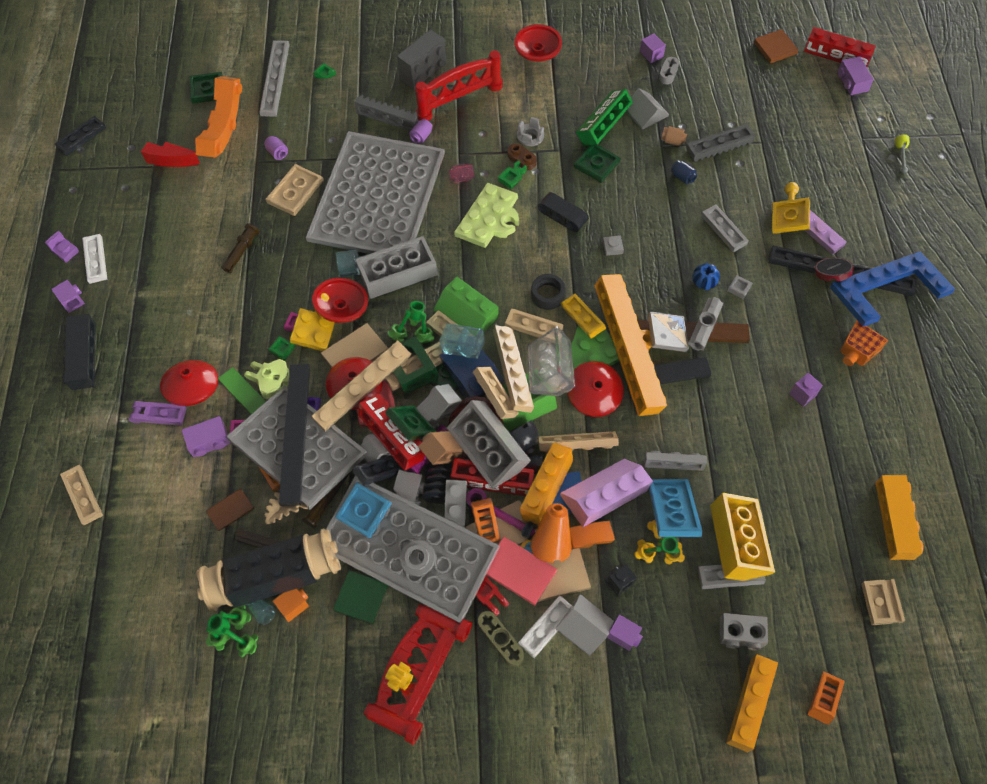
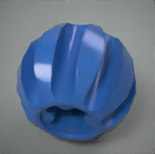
M708 263L698 265L692 275L696 287L699 289L703 288L704 290L714 288L720 279V273L716 270L717 267Z

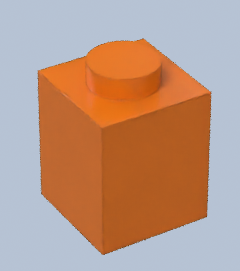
M302 588L284 592L273 600L288 622L309 607L306 602L309 597Z

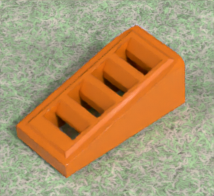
M491 498L471 502L478 535L483 537L482 534L494 531L493 535L485 536L484 538L492 542L501 541ZM489 508V509H487V510H483V511H479V512L477 511V510ZM490 515V518L479 520V517ZM491 523H492V526H490V527L481 528L482 525H487V524H491Z
M823 671L808 715L829 725L835 717L845 681ZM825 682L837 687L836 690L825 685ZM822 691H825V692H827V693L833 695V697H831V696H829V695L823 693ZM820 699L823 700V701H825V702H827V703H829V704H831V705L829 706V705H827V704L821 702Z

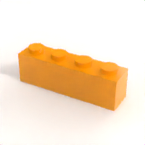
M553 442L520 507L523 521H530L537 526L539 525L547 507L553 504L573 463L572 448Z
M882 475L875 484L890 560H915L923 552V542L919 538V523L915 519L914 514L915 503L910 495L911 484L907 480V475Z
M758 654L751 659L726 744L747 753L754 749L778 662Z

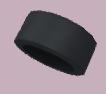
M542 274L538 276L531 286V299L533 303L545 310L559 307L565 298V283L557 275ZM544 285H551L559 290V294L554 298L547 299L541 297L537 291Z

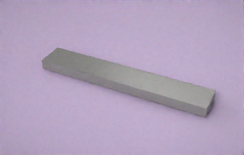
M273 41L259 111L260 116L277 117L289 51V41Z

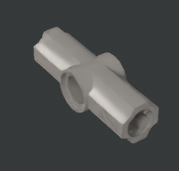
M719 298L707 299L688 343L692 349L697 351L704 350L723 306Z

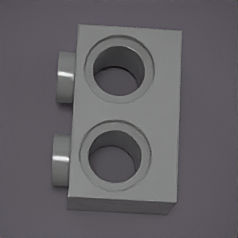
M723 613L720 617V644H726L728 648L747 646L749 650H761V648L768 644L767 617ZM728 627L734 628L737 631V636H732L728 632ZM750 629L757 631L759 638L752 637Z

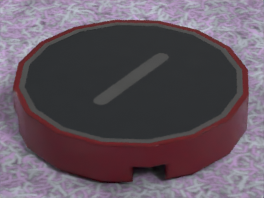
M826 258L820 260L815 265V275L824 281H831V279L843 281L853 274V264L843 258Z

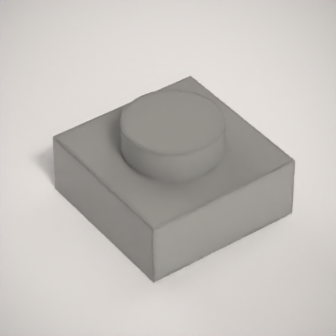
M621 235L603 237L606 256L623 254L624 249Z

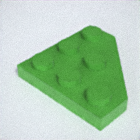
M578 326L564 368L570 376L576 367L585 362L598 361L609 366L620 362L614 342L606 329L590 339Z

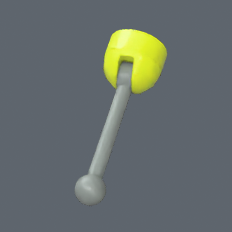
M899 135L895 138V145L898 149H901V172L907 173L905 149L909 146V136Z

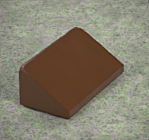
M239 489L206 510V513L218 531H221L253 510L254 507L242 489Z

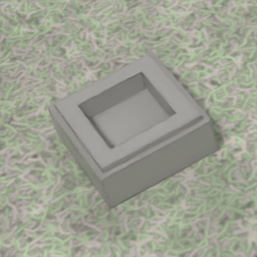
M736 275L727 291L744 299L753 283Z

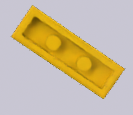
M576 294L560 303L561 307L590 339L606 329L605 324Z

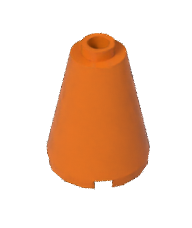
M558 503L547 507L530 543L533 555L541 561L554 563V560H560V562H563L571 554L572 545L568 510Z

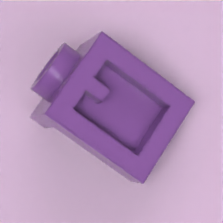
M59 231L45 242L51 252L65 263L79 252L77 247L66 240Z

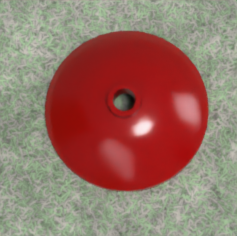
M529 25L521 29L515 37V49L518 54L534 62L550 60L558 55L562 48L561 35L554 28L547 25Z
M332 278L317 286L312 296V303L317 314L325 320L345 323L359 318L366 311L368 295L363 286L354 280ZM322 293H326L329 296L328 301H324L321 298Z
M350 357L336 363L326 378V390L330 399L354 379L350 378V376H358L372 361L362 357ZM383 381L352 409H359V403L380 394L383 388Z
M182 361L170 367L163 374L160 381V391L163 397L174 405L191 406L199 404L208 399L217 389L219 382L218 374L215 368L205 361Z
M598 361L585 362L576 367L568 378L567 395L569 401L577 411L586 416H606L616 410L622 401L624 394L622 379L617 371L608 364ZM595 383H599L601 388H597Z

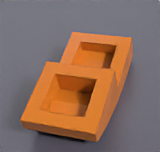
M610 521L595 522L584 527L579 525L570 528L572 549L590 548L594 544L612 543L615 540Z

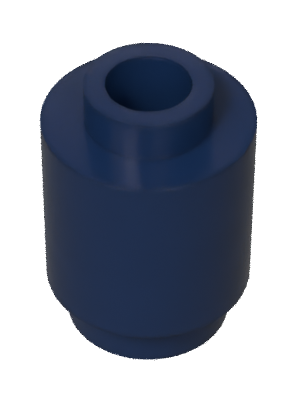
M676 161L671 168L673 175L685 184L693 183L697 178V170L684 161Z

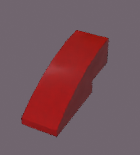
M147 142L141 150L146 163L157 166L188 167L200 163L195 151L165 142L163 146Z

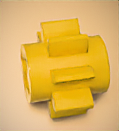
M403 662L399 666L393 664L385 676V679L389 680L387 683L388 687L398 692L399 688L405 690L413 678V675L409 673L411 671L410 667Z

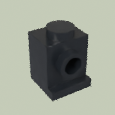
M625 564L623 567H615L609 573L610 575L605 578V581L614 593L619 596L634 585L637 577Z

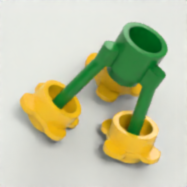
M656 521L648 522L647 528L653 531L655 538L659 539L658 546L655 547L653 543L645 542L643 539L637 542V551L634 553L636 559H643L646 563H651L656 552L662 551L665 553L664 561L666 564L670 565L676 561L683 562L685 556L682 554V544L675 537H659Z

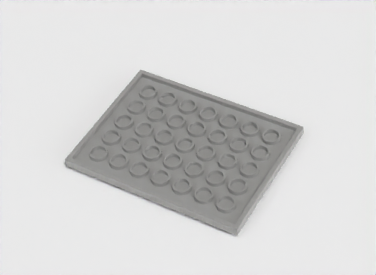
M348 131L307 233V242L372 254L415 239L445 150Z

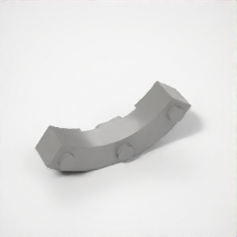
M449 384L437 385L431 389L430 394L417 407V410L436 430L440 426L438 422L444 416L446 418L449 417L462 400ZM369 434L363 439L361 447L367 451L365 457L367 462L391 456L374 434Z

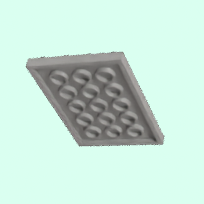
M286 386L281 388L227 435V439L279 484L281 481L288 388ZM308 404L301 503L310 510L366 457L367 451L335 425H332L325 432L311 418L316 410Z

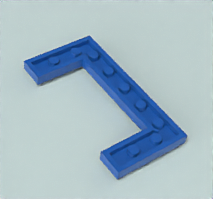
M921 251L855 274L846 280L833 282L830 286L831 290L863 327L878 322L881 317L861 294L865 291L915 274L937 299L950 295L955 290Z

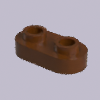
M512 144L508 147V158L514 163L520 161V167L523 168L526 165L527 170H532L536 167L537 158L532 152L520 144Z

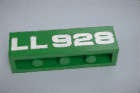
M627 89L611 91L576 131L583 146L598 144L632 105L633 101Z

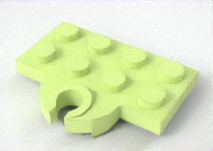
M487 183L455 230V237L484 248L487 247L493 236L507 238L508 235L516 230L514 225H507L505 223L513 222L516 226H519L518 213L512 208L518 199V193Z

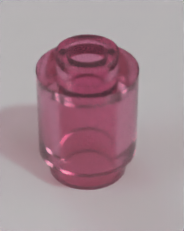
M465 163L451 166V170H449L450 180H454V183L471 180V178L475 177L473 165Z

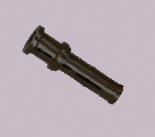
M247 223L244 226L245 230L237 237L235 247L221 266L225 272L232 273L244 251L252 246L254 237L259 235L260 231L254 225Z

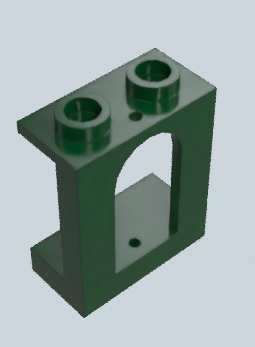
M416 336L405 340L401 344L410 353L415 352L423 367L406 375L401 365L393 371L405 395L439 378L436 367Z

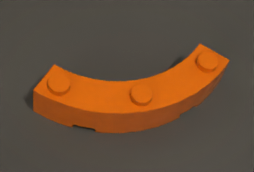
M224 76L215 78L214 100H217L215 110H211L208 120L209 128L203 130L195 138L196 155L216 158L225 149L232 131L236 129L239 96L242 92V84H240L239 78Z

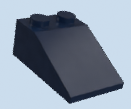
M472 338L439 355L468 404L471 400H477L486 395L473 374L477 367H491L501 385L504 382L495 364Z

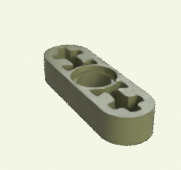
M482 612L478 617L480 630L509 666H519L524 659L523 649L493 612ZM483 618H492L491 624L495 629L493 632L489 625H483ZM498 633L506 635L507 641L504 644H497L494 638ZM510 642L513 644L510 646V649L514 653L519 652L517 661L509 659L510 652L507 649L505 652L502 651V649L509 646Z

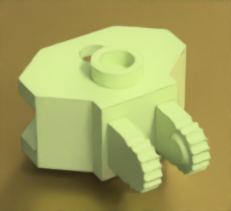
M281 359L268 364L264 362L263 365L253 361L251 367L258 371V373L246 371L244 374L246 378L258 384L260 392L266 400H269L284 386L288 387L289 369L287 368L286 361Z

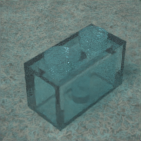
M448 323L439 340L442 353L476 359L479 358L485 343L483 329Z

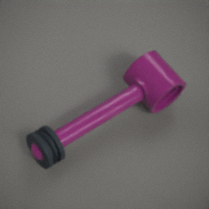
M479 488L471 489L466 495L467 505L471 513H473L471 502L476 499H487L485 492ZM493 506L495 516L521 530L523 537L531 539L535 534L536 524L530 521L524 523ZM485 508V509H481V510H477V511L479 512V511L487 510V509H489V508Z

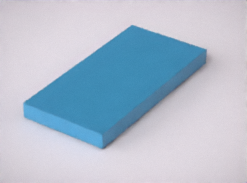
M652 479L653 482L649 487V493L659 537H702V528L689 480Z

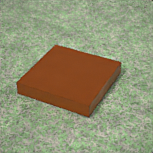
M782 29L754 40V44L770 64L796 55L799 51Z

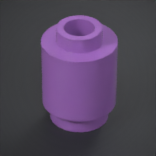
M426 119L418 121L409 133L412 142L422 144L432 132V124Z
M270 136L265 140L266 150L276 160L286 157L288 148L279 138Z

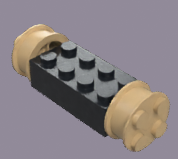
M323 528L320 533L309 536L304 534L223 559V561L220 560L215 566L209 568L201 566L196 571L200 586L197 589L198 597L201 601L204 600L209 611L215 612L218 610V607L226 604L236 608L316 583L322 574L329 572L336 574L341 570L339 559L335 555L338 552L335 540L332 541L329 530Z

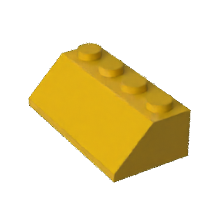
M722 493L710 505L724 578L745 581L775 573L758 499Z

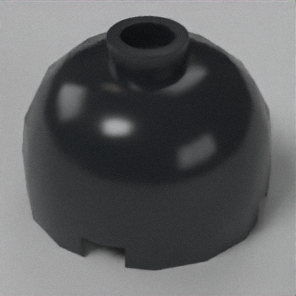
M530 420L510 433L526 455L535 451L534 446L539 440V431L533 420Z

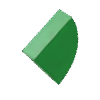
M325 63L313 72V76L319 79H327L336 75V71Z

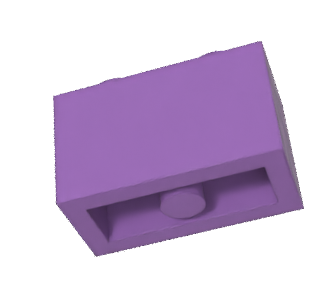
M861 57L842 60L838 68V76L842 79L850 95L869 91L874 79Z
M220 416L182 429L187 449L192 457H200L207 452L215 449L219 450L231 444L227 439L228 433Z

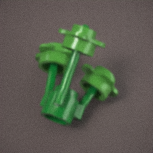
M420 301L411 302L400 325H393L391 330L387 332V335L393 340L402 343L404 338L407 337V330L404 328L407 319H409L412 326H417L419 322L422 324V327L418 328L415 332V336H417L420 343L433 341V331L426 327L425 305Z
M246 606L233 608L230 613L220 611L219 614L212 615L207 622L206 631L209 634L206 644L214 646L217 651H221L224 649L227 640L232 638L237 641L240 657H244L246 654H253L257 648L256 641L258 640V635L253 634L250 636L245 634L239 637L230 631V623L235 625V629L241 630L243 625L251 620V614L246 611Z

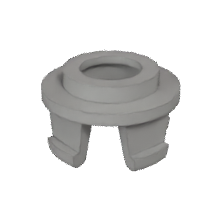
M531 117L530 123L525 125L522 120L519 122L517 139L521 144L536 146L543 141L544 127H540L539 119ZM528 133L535 134L537 138L532 140V136Z
M415 540L409 542L403 548L400 555V563L402 568L410 575L423 577L433 566H436L437 555L427 542ZM413 550H421L424 554L423 562L419 565H413L409 561L410 553Z

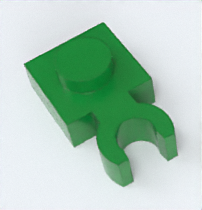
M516 161L513 169L508 166L498 176V182L512 189L522 179V175L526 173L527 166L519 168L520 161Z

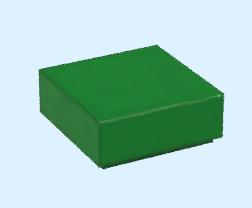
M279 336L268 350L271 354L285 361L295 349V344Z

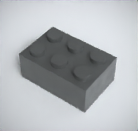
M430 29L397 56L400 81L414 90L418 82H424L438 69L446 64L445 39Z

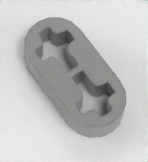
M666 58L660 71L659 80L661 83L670 84L673 82L679 66L677 58Z

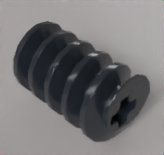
M429 462L427 464V478L425 479V493L423 494L425 501L434 504L445 503V500L442 498L446 496V480H451L447 476L452 473L448 469L453 467L452 463L433 465Z

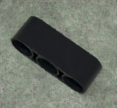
M549 192L538 204V209L541 213L573 232H578L589 219L585 211L552 192Z

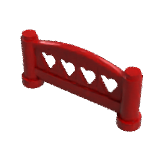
M496 50L491 51L487 59L476 60L457 66L436 77L428 84L418 82L415 86L418 121L422 119L430 121L432 119V109L485 86L490 91L496 92L501 90L503 79L501 77L500 53ZM485 68L481 77L475 75L476 71ZM471 74L467 83L464 84L461 78ZM457 80L451 90L446 87L448 83ZM442 86L437 96L431 93L433 89H438Z
M425 604L418 606L415 616H418V621L404 635L388 661L379 686L377 701L373 704L369 703L364 711L367 719L404 737V740L412 745L418 740L423 728V723L417 721L416 718L455 639L464 643L472 628V622L463 619L459 623ZM429 628L437 643L419 644L418 639L422 636L423 629ZM414 648H420L428 662L409 664L408 658L412 656ZM403 662L410 667L418 682L410 683L405 690L400 688L407 703L389 705L387 700L392 696L393 689L388 687L387 683L389 680L385 679V676L393 664L399 666Z

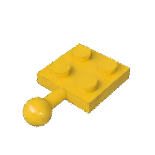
M789 182L784 188L785 193L788 195V200L773 202V234L810 229L809 197L795 199L799 187L795 182Z
M326 293L321 294L322 300H329V296ZM300 308L290 343L324 351L328 348L335 322L325 320L316 311L313 312Z

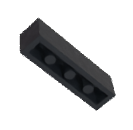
M90 314L66 317V324L64 325L66 340L63 342L65 356L63 357V364L65 366V373L62 374L63 382L71 390L95 387L96 323Z

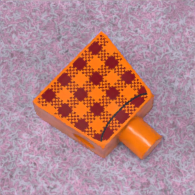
M857 320L840 350L845 355L843 358L844 364L852 366L856 362L861 366L865 365L883 349L888 339L867 326L863 327Z

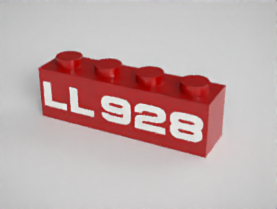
M813 27L804 52L839 63L845 59L861 57L866 67H868L876 45Z
M377 394L359 403L357 415L404 471L424 460L425 454L418 447L422 441H408L386 415L385 412L390 407L386 399Z
M454 458L451 480H467L466 488H479L485 491L526 497L534 480V470L523 468L516 476L495 488H491L471 460Z

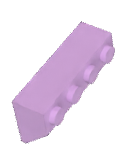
M623 459L561 492L560 496L581 526L584 527L647 492L653 480L641 465Z

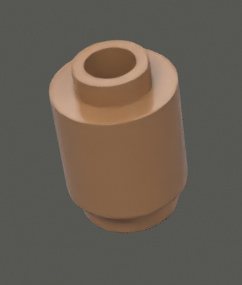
M671 126L669 128L664 127L661 140L668 144L681 146V143L685 144L687 134L684 133V129Z

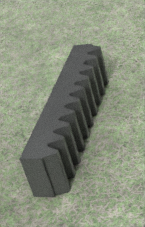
M363 95L355 100L357 114L409 131L418 122L417 112L411 114V110L405 112V108L399 110V106L393 108L392 104L387 106L386 102L381 104L380 100L376 103L375 99L370 101L369 97L364 99Z
M745 124L687 143L686 149L696 163L698 159L702 161L704 157L708 159L711 155L714 157L717 153L720 155L723 151L726 153L729 149L732 151L735 147L737 149L741 145L744 147L746 143L750 145L754 141L755 135L749 126Z

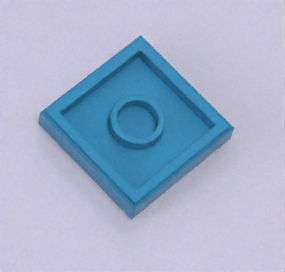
M356 482L335 518L371 539L392 503Z

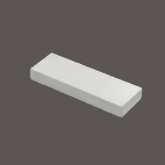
M97 234L83 237L87 281L90 284L107 280L102 236Z
M559 595L518 642L519 646L535 658L558 632L555 628L572 605Z

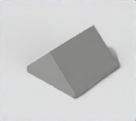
M639 88L631 97L632 105L626 110V113L642 130L669 116L668 112L650 93Z
M580 594L555 629L590 656L608 637L614 621Z

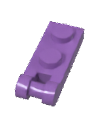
M134 401L132 406L134 410L129 416V421L133 423L145 422L182 426L187 408L186 406Z

